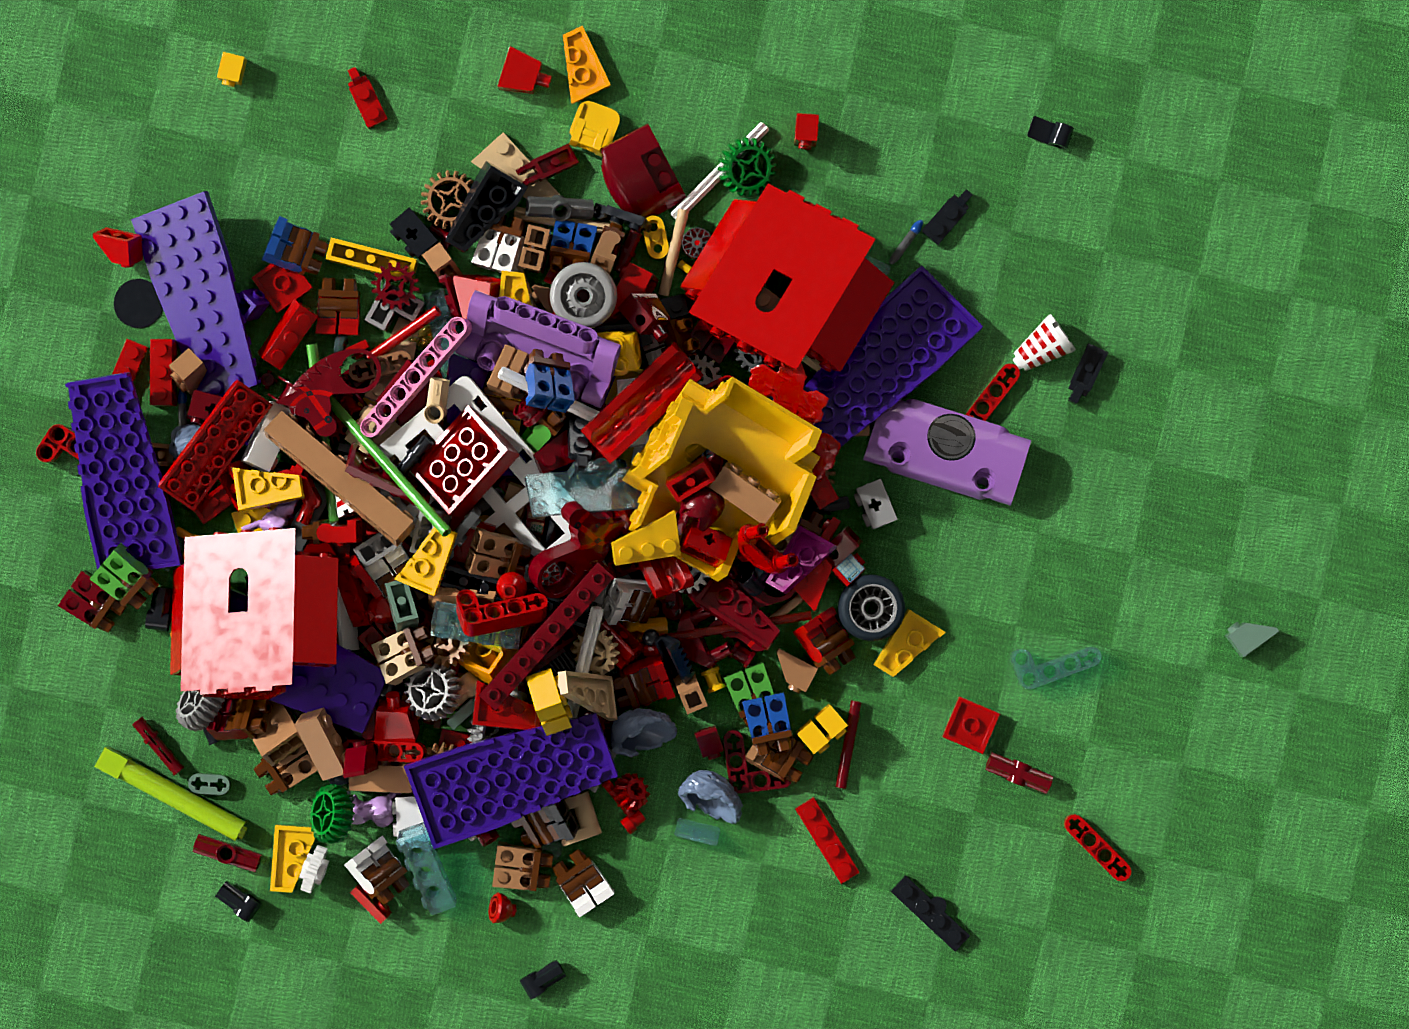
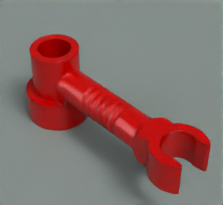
M610 780L603 782L602 786L614 798L616 793L612 791L613 787H615ZM624 806L620 808L626 816L620 820V823L631 835L637 830L636 827L643 823L646 818L639 810L635 812L634 810L625 811Z

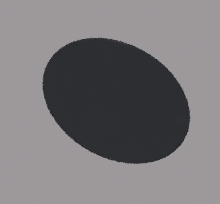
M132 279L125 282L119 287L114 297V310L117 317L124 324L133 328H143L151 325L158 319L162 311V305L153 284L144 279Z

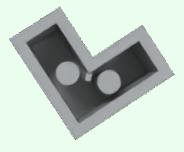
M392 285L393 287L390 289V291L393 289L399 291V288ZM394 295L387 298L392 301L400 300L398 296ZM410 298L411 306L404 303L403 310H400L398 305H395L394 310H390V304L384 308L382 306L383 300L378 302L375 300L365 321L387 332L396 314L414 321L421 316L427 304L419 299L414 300Z

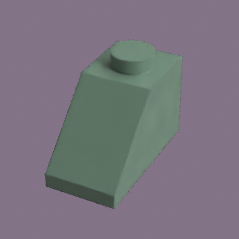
M399 581L385 583L397 633L408 627H419V617L409 585Z
M1236 622L1227 629L1229 633L1225 637L1239 656L1245 657L1279 632L1276 627L1250 623L1239 624V622Z

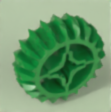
M743 137L742 143L739 139H735V147L730 143L727 145L730 149L729 152L722 151V154L726 155L725 159H718L719 162L723 163V166H719L717 169L720 172H724L719 178L726 180L723 185L726 188L730 187V192L735 193L737 191L739 196H743L745 192L746 196L751 197L752 190L754 194L759 195V187L764 190L766 187L765 182L772 184L773 181L769 179V176L776 175V172L772 171L771 168H775L777 164L770 162L775 158V155L769 154L771 148L768 146L764 147L765 143L763 141L757 143V139L752 138L749 142L747 137ZM753 150L745 158L737 157L742 151ZM759 155L762 159V171L757 167ZM740 162L749 164L754 172L746 170ZM732 163H735L737 166L735 179L732 174ZM750 176L757 177L755 181L749 184H742Z
M335 784L321 787L320 791L316 792V798L312 799L313 805L310 806L311 813L309 815L311 820L309 824L312 825L311 832L314 833V838H317L322 843L338 844L343 842L344 838L348 837V831L352 829L351 824L354 822L353 815L355 813L353 808L355 804L352 803L353 796H350L351 793L346 787Z

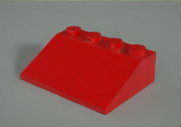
M468 405L425 453L421 463H417L412 468L411 472L448 515L463 519L520 454L504 436Z

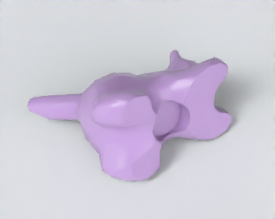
M300 499L278 504L274 510L264 515L261 520L245 525L241 529L255 530L261 528L263 531L273 527L288 529V521L296 516L301 506L299 504Z
M390 792L386 796H378L369 801H361L354 794L352 803L355 804L353 808L355 814L353 815L354 822L352 824L358 825L368 820H373L379 827L390 825L394 819L392 815V801L401 793Z

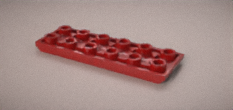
M673 342L580 431L609 463H612L667 411L672 401L675 402L689 379L697 383L703 377V374L679 346Z
M236 380L160 480L158 487L194 511L273 404L241 381Z
M623 474L601 481L599 485L614 516H620L621 520L626 521L625 526L621 528L625 536L632 532L628 530L631 525L630 517L639 506L637 501L642 492L622 481L625 476ZM674 556L637 562L655 599L694 586V578L687 564Z

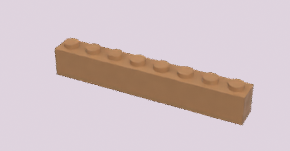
M281 411L265 427L266 437L398 547L415 529L414 517L408 511L404 510L402 512L396 507L397 503L389 496L385 498L380 493L381 490L379 488L373 487L368 482L360 478H354L345 472L347 461L341 455L335 456L327 443L317 441L314 438L315 434L309 428L305 427L303 429L298 425L299 421L292 414L286 415Z

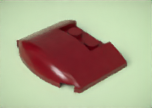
M648 123L601 148V154H603L601 170L605 184L614 201L622 210L647 218L663 213L686 198Z

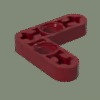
M730 730L725 734L724 748L729 783L733 786V782H736V774L731 776V771L738 772L744 769L745 774L740 773L741 781H745V785H742L740 790L737 789V786H733L735 792L741 794L780 789L791 784L788 780L785 781V784H781L780 780L774 781L775 785L770 786V776L764 770L747 772L742 734L737 730ZM731 734H735L736 737L740 738V741L736 742L737 749L742 748V752L728 754V749L732 750L731 742H727ZM738 755L742 758L743 763L740 767L734 768L730 765L732 756ZM759 774L767 777V783L763 787H758L754 782L755 777Z

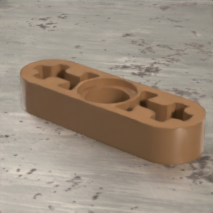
M398 351L378 356L377 359L384 361L387 365V369L381 373V377L397 374L401 368L400 364L393 365L395 370L390 371L388 358H392V362L398 361V356H403L404 359H411L409 353ZM370 358L354 362L349 367L350 378L357 383L375 379L377 372L374 370V361ZM370 363L373 375L369 376V371L362 373L361 378L352 374V372L356 371L355 367L360 366L361 370L367 369L366 364Z

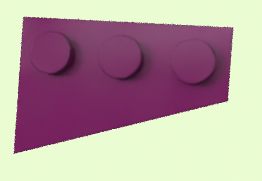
M799 525L783 552V555L795 553L794 556L797 555L799 559L798 565L787 568L783 573L770 574L766 583L787 594L832 553L837 546Z

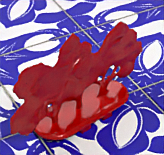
M800 363L797 370L787 365L785 367L779 366L778 372H775L765 364L751 368L750 372L752 375L748 382L750 388L767 398L772 396V401L814 426L815 423L822 421L824 415L822 409L827 406L829 398L817 390L810 392L803 390L807 376L802 363ZM821 433L816 448L812 451L820 456L819 461L812 469V473L816 476L817 481L825 478V471L833 468L836 462L835 456L839 453L841 447L840 442L827 433Z

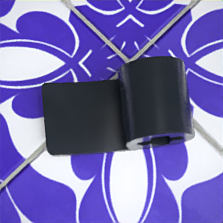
M1033 116L1027 136L1039 142L1067 150L1074 128L1064 123H1052Z

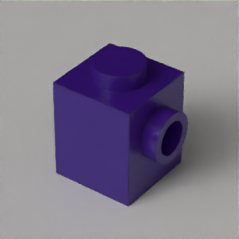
M256 288L242 290L239 293L241 300L239 307L241 315L245 316L246 321L259 319L270 304L265 298L264 293Z

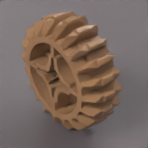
M446 170L445 178L442 177L440 172L437 173L439 180L435 181L431 177L432 187L428 184L424 185L429 192L421 193L423 197L427 198V200L421 201V205H428L427 208L423 209V213L431 212L427 219L431 221L437 218L434 222L435 226H439L442 221V228L445 230L448 223H451L452 227L456 217L448 218L445 215L452 209L460 210L463 205L459 201L461 188L464 187L467 193H469L470 186L473 184L472 179L465 183L466 174H463L459 179L458 171H455L453 177H450V171ZM446 183H456L455 187L453 186L448 192L438 189ZM434 195L442 200L439 214L433 207ZM452 195H455L454 200H456L457 204L450 203L446 205L447 201L443 196L452 197Z

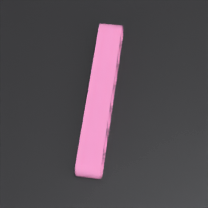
M454 317L443 327L363 419L360 425L363 435L366 437H379L390 427L430 381V378L437 373L470 335L472 324L468 319ZM459 321L464 324V330L461 333H457L455 328ZM444 338L449 340V347L446 350H443L441 347V342ZM429 355H433L435 363L431 367L426 362ZM416 371L420 374L418 383H414L412 380V375ZM401 388L406 392L403 400H400L398 397V391ZM386 405L391 407V414L388 417L383 412ZM372 421L377 425V430L374 433L369 430V424Z

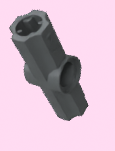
M554 195L552 197L528 196L525 204L526 216L549 217L557 221H565L567 219L591 220L594 214L593 200L565 198L563 195ZM558 206H564L561 210H556Z

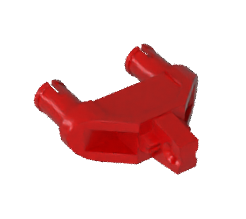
M297 463L296 466L292 465L290 470L285 469L276 473L293 474L302 477L304 491L302 502L304 503L296 521L309 525L315 508L321 505L322 500L313 480L309 478L310 474Z
M765 523L755 526L746 524L740 528L737 539L740 553H738L737 557L742 562H751L755 567L771 574L783 573L787 568L798 565L799 559L797 555L794 556L795 553L783 555L765 538L769 533L768 526H765Z

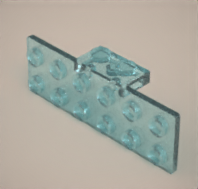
M605 458L587 462V468H585L584 473H575V462H573L567 472L528 474L524 478L533 517L561 515L562 507L570 501L579 502L590 512L637 509L639 506L637 501L642 492L622 481L630 467L617 468L616 460L609 463Z

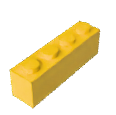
M332 237L326 255V260L379 274L382 273L380 267L383 266L387 269L389 262L392 263L393 267H396L397 262L401 263V268L408 265V273L411 271L416 273L419 263L414 258ZM391 272L396 277L404 275L401 272Z

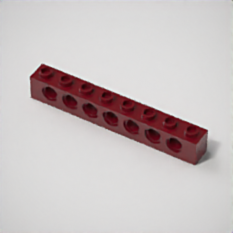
M599 560L479 696L496 710L615 578L616 574Z

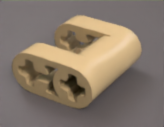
M588 791L564 798L569 809H574L580 828L574 839L568 841L561 839L562 846L602 833Z

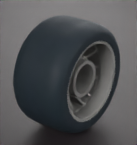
M864 575L856 578L843 589L838 601V614L842 625L851 635L866 641H879L891 636L900 627L905 615V601L900 589L891 580L878 575ZM870 601L874 602L877 607L873 614H868L865 611V605Z

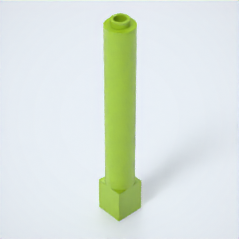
M109 746L105 747L94 767L116 779L125 781L234 841L238 838L242 840L248 829L245 827L246 822L134 762L131 760L132 758Z

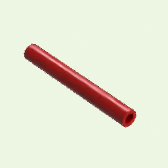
M435 305L370 352L376 357L386 354L442 315L441 310Z

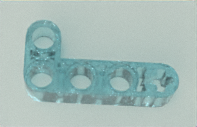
M1088 646L1035 665L1030 652L1019 648L1011 653L1010 661L1020 686L1025 689H1034L1099 664L1102 656L1097 648ZM1088 651L1095 653L1096 656L1093 657V662L1090 660L1080 662V659L1077 657V654L1081 658L1086 657ZM1019 652H1023L1027 658L1026 662L1022 665L1017 664L1015 661V657ZM1068 658H1073L1075 661V667L1072 670H1067L1064 666V662ZM1048 665L1053 666L1055 669L1054 675L1050 678H1047L1043 672L1044 668ZM1027 673H1031L1034 676V682L1031 685H1025L1023 682V676Z

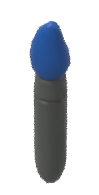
M918 220L912 225L908 234L891 255L889 260L891 265L901 258L912 243V240L919 234L923 220Z
M179 390L177 398L179 404L178 418L179 426L188 424L186 411L187 394Z

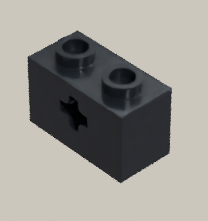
M410 207L389 224L393 228L390 231L397 241L402 239L407 246L404 249L412 258L417 256L420 260L423 257L422 254L439 243ZM410 230L413 232L418 231L416 233L418 238L415 240L413 238L408 239L410 236L408 232Z

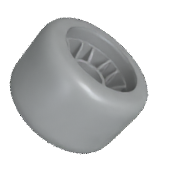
M588 262L574 263L562 269L554 278L550 289V303L557 316L589 328H595L603 324L612 315L617 303V289L610 274L602 267ZM585 289L589 292L590 298L587 302H580L577 299L579 290Z

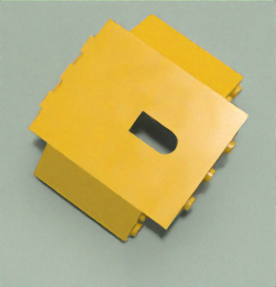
M731 377L726 382L722 381L716 390L712 389L711 391L689 379L675 402L672 401L668 406L666 415L658 427H655L650 433L649 440L644 448L635 455L631 467L622 479L625 483L642 492L637 501L639 506L630 517L631 525L628 530H638L673 510L676 513L679 511L681 501L677 503L666 486V479L691 464L685 459L684 451L691 444H699L724 458L728 463L737 464L743 469L742 473L748 477L750 475L754 476L765 489L768 490L770 488L779 494L778 498L781 499V502L765 524L769 529V533L765 538L773 546L796 530L816 480L812 469L819 461L820 456L812 451L816 448L822 430L734 377ZM725 498V508L721 516L709 528L722 531L726 536L733 538L726 561L715 568L682 552L681 555L674 556L717 582L728 575L739 549L737 539L740 528L746 524L754 526L760 524ZM690 517L686 526L693 520L698 521L699 519H693L692 517Z

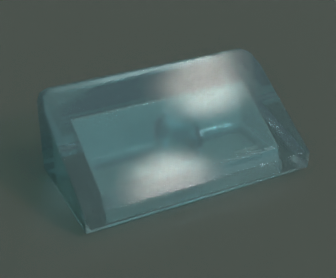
M678 818L674 835L716 846L720 828Z

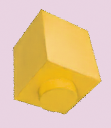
M223 52L217 78L222 81V85L235 87V84H242L247 59L243 56Z

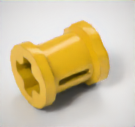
M719 666L701 673L709 687L708 693L727 686L721 679Z

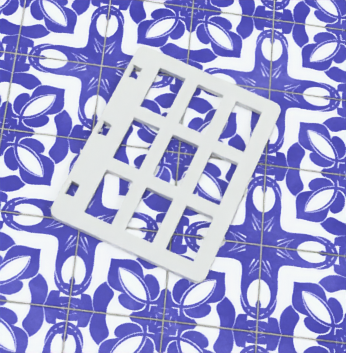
M468 376L460 377L449 387L447 410L455 404L462 412L469 405L504 436L518 452L524 449L532 459L526 463L519 456L509 467L525 487L508 502H505L493 487L483 495V498L495 511L484 522L496 525V528L505 523L521 542L532 548L531 554L533 557L546 549L570 540L569 523L562 517L561 509L567 501L575 500L551 472L541 476L533 454H535L476 383ZM477 396L487 406L482 411L473 401ZM436 407L431 408V414L438 418L441 415L440 410ZM423 408L378 447L388 458L395 454L402 461L409 449L406 444L425 429L436 442L445 430L439 423H429L424 417L425 408ZM379 488L381 490L380 493L385 498L389 496L397 503L396 507L402 512L406 510L414 517L413 521L416 527L418 519L416 516L420 510L411 503L406 506L400 497H395ZM430 495L429 504H431L433 501H435V502L440 506V508H441L443 511H445V510L441 507V505L434 499V497H433L432 495ZM533 498L540 503L565 533L546 549L515 514ZM415 529L409 534L412 539ZM527 564L525 566L524 578L526 582L531 583Z

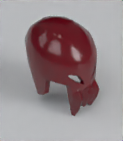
M703 487L683 499L679 511L676 513L679 535H682L690 517L699 519L697 527L703 532L711 527L721 516L725 508L724 498L711 488Z

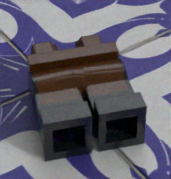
M564 799L511 822L516 829L524 827L525 831L520 835L524 846L533 844L536 849L561 839L566 841L572 840L579 829V825L571 811L568 812L569 807Z

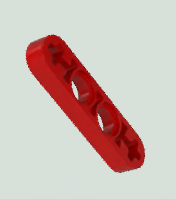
M1010 363L1004 365L965 415L974 417L970 415L971 411H973L977 417L986 421L1020 376L1019 368ZM1013 368L1015 370L1013 372L1015 378H1008L1005 383H1008L1009 386L1006 388L997 378L1003 379L1006 376L1004 370ZM995 384L1002 387L1001 396H992L990 393L991 386ZM979 402H986L988 404L989 411L986 414L978 413L977 405Z
M350 739L345 741L343 746L346 750L349 746H352L353 742L365 739ZM366 739V744L374 743L378 747L377 761L415 762L424 759L427 754L426 747L421 742L374 741V739ZM392 745L398 746L400 750L398 757L391 756L389 749ZM415 746L420 751V755H417L416 758L413 753L405 754L406 750L415 749Z
M1071 814L1065 818L1064 828L1114 879L1126 881L1130 877L1131 868L1128 863L1082 817L1077 814ZM1071 819L1074 821L1078 819V826L1081 829H1084L1085 826L1088 828L1081 833L1079 838L1076 835L1080 832L1075 828L1071 830L1069 828L1071 825L1069 821ZM1093 834L1096 837L1094 845H1085V835ZM1103 849H1108L1111 852V858L1106 862L1101 861L1099 858V853ZM1116 857L1119 860L1115 863L1121 868L1123 866L1126 867L1124 870L1126 874L1124 876H1116L1118 871L1113 866L1110 869L1107 867L1115 861Z

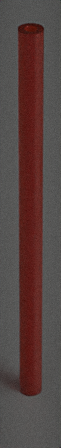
M811 611L768 617L774 625L812 620ZM724 624L667 633V635L677 640H685L736 632V630Z

